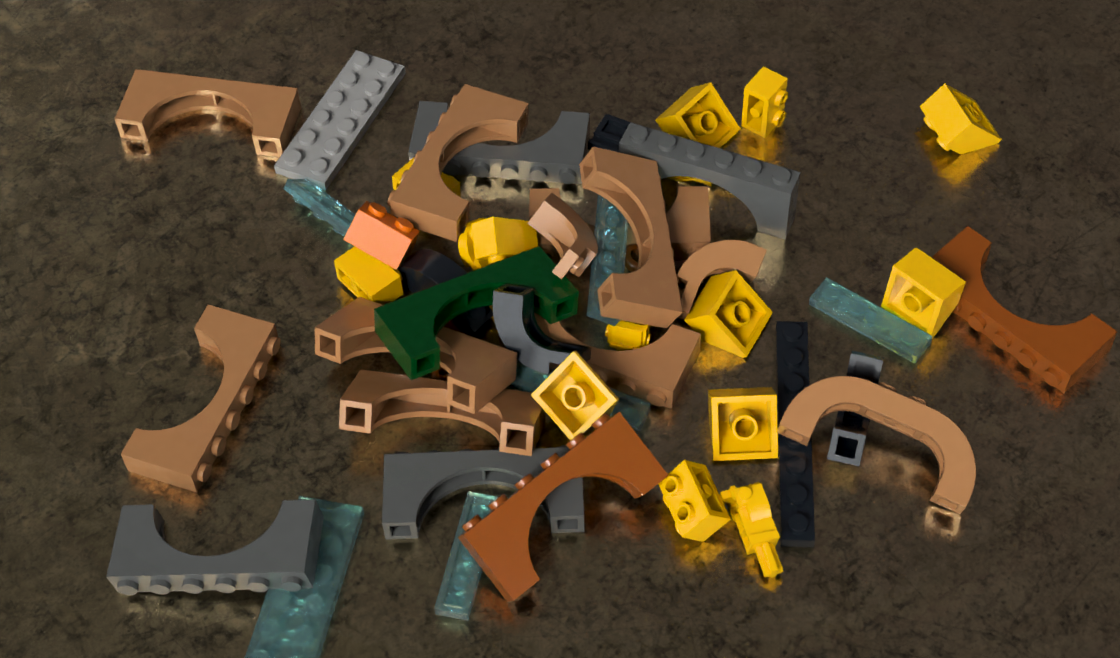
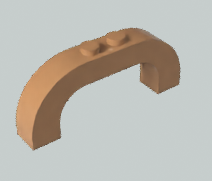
M836 376L822 379L809 385L789 404L779 424L777 433L805 446L808 445L814 429L821 419L837 411L857 413L921 441L932 450L939 465L938 481L929 501L958 514H961L967 507L976 479V465L972 448L962 430L950 418L928 407L924 400L915 396L907 398L898 394L894 387L886 383L875 384L862 378Z

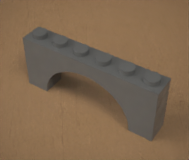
M419 102L408 151L409 161L415 157L418 150L422 151L429 133L435 131L438 126L441 114L448 111V103ZM561 111L558 121L546 134L527 143L511 146L476 143L453 156L442 172L449 175L582 184L579 164L587 155L590 136V113Z
M629 123L619 142L620 153L657 161L661 179L685 176L705 180L724 188L748 207L755 218L758 232L786 240L795 219L801 172L635 123Z
M566 445L557 448L535 447L532 456L499 452V448L481 451L463 449L456 452L432 450L427 453L401 451L394 454H384L382 526L385 540L419 538L420 527L426 514L446 495L468 486L495 484L517 489L514 484L528 473L535 477L544 470L540 465L555 452L560 457L569 448ZM581 477L560 484L540 504L549 519L551 533L585 532L583 480Z
M315 499L283 500L280 511L272 525L252 543L226 554L197 556L183 553L166 543L164 535L165 520L154 504L122 505L106 577L118 593L125 595H135L137 592L168 594L170 591H185L198 594L202 591L210 590L232 593L235 590L265 592L268 589H284L294 592L301 590V588H313L324 515Z

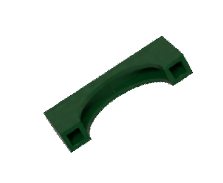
M538 246L375 308V332L410 380H414L440 369V346L436 341V336L443 326L454 317L468 310L493 305V291L505 283L535 288L534 313L543 317L550 325L577 314L579 291L566 276L561 280L552 273L556 264Z

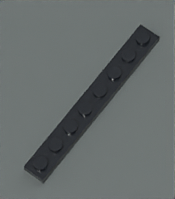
M776 321L778 427L792 400L810 385L808 322ZM778 434L780 546L814 547L812 438H810L808 445L805 446Z

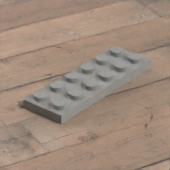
M356 50L275 163V172L327 190L406 74L405 66Z

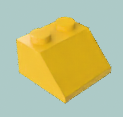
M711 82L691 87L655 119L663 132L717 148H721L741 129Z
M945 83L919 106L925 114L924 122L929 128L936 131L938 134L937 142L946 151L951 149L962 155L998 144L1002 140L977 102Z
M915 247L893 265L881 307L930 342L959 303L966 281Z
M734 270L710 277L684 321L693 331L701 333V340L703 342L745 358L750 353L773 312L743 277Z
M573 351L531 394L570 440L581 432L584 436H587L594 430L591 424L606 412L610 416L619 401V398L577 351Z
M772 387L708 390L709 427L713 461L778 458L777 394Z

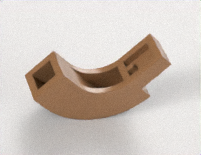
M553 193L544 200L527 223L547 238L558 251L560 261L552 273L561 280L568 271L580 277L598 253V243L592 230L569 205Z
M722 240L710 243L695 251L676 273L678 286L682 287V289L679 287L678 289L683 304L682 313L677 318L683 320L689 314L702 280L709 276L736 270L750 284L757 277L767 249L741 240Z

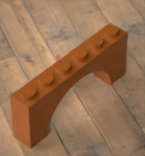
M967 226L932 256L934 260L966 281L959 303L952 313L957 314L968 322L974 330L980 331L991 339L997 347L1013 355L1023 366L1032 369L1044 378L1049 385L1065 393L1111 350L1118 331L1092 313L1075 323L1044 325L1020 318L1005 309L989 293L981 275V268L987 262L992 242Z
M620 411L611 417L607 412L591 424L594 430L587 436H584L581 432L566 443L569 450L559 457L555 452L540 465L544 470L535 477L528 473L515 483L514 486L518 490L507 498L503 493L488 505L491 511L483 518L476 514L462 525L465 532L458 536L459 540L507 602L514 601L540 580L530 559L528 547L529 530L538 507L556 487L575 478L597 477L620 485L636 499L644 496L668 476L667 472Z

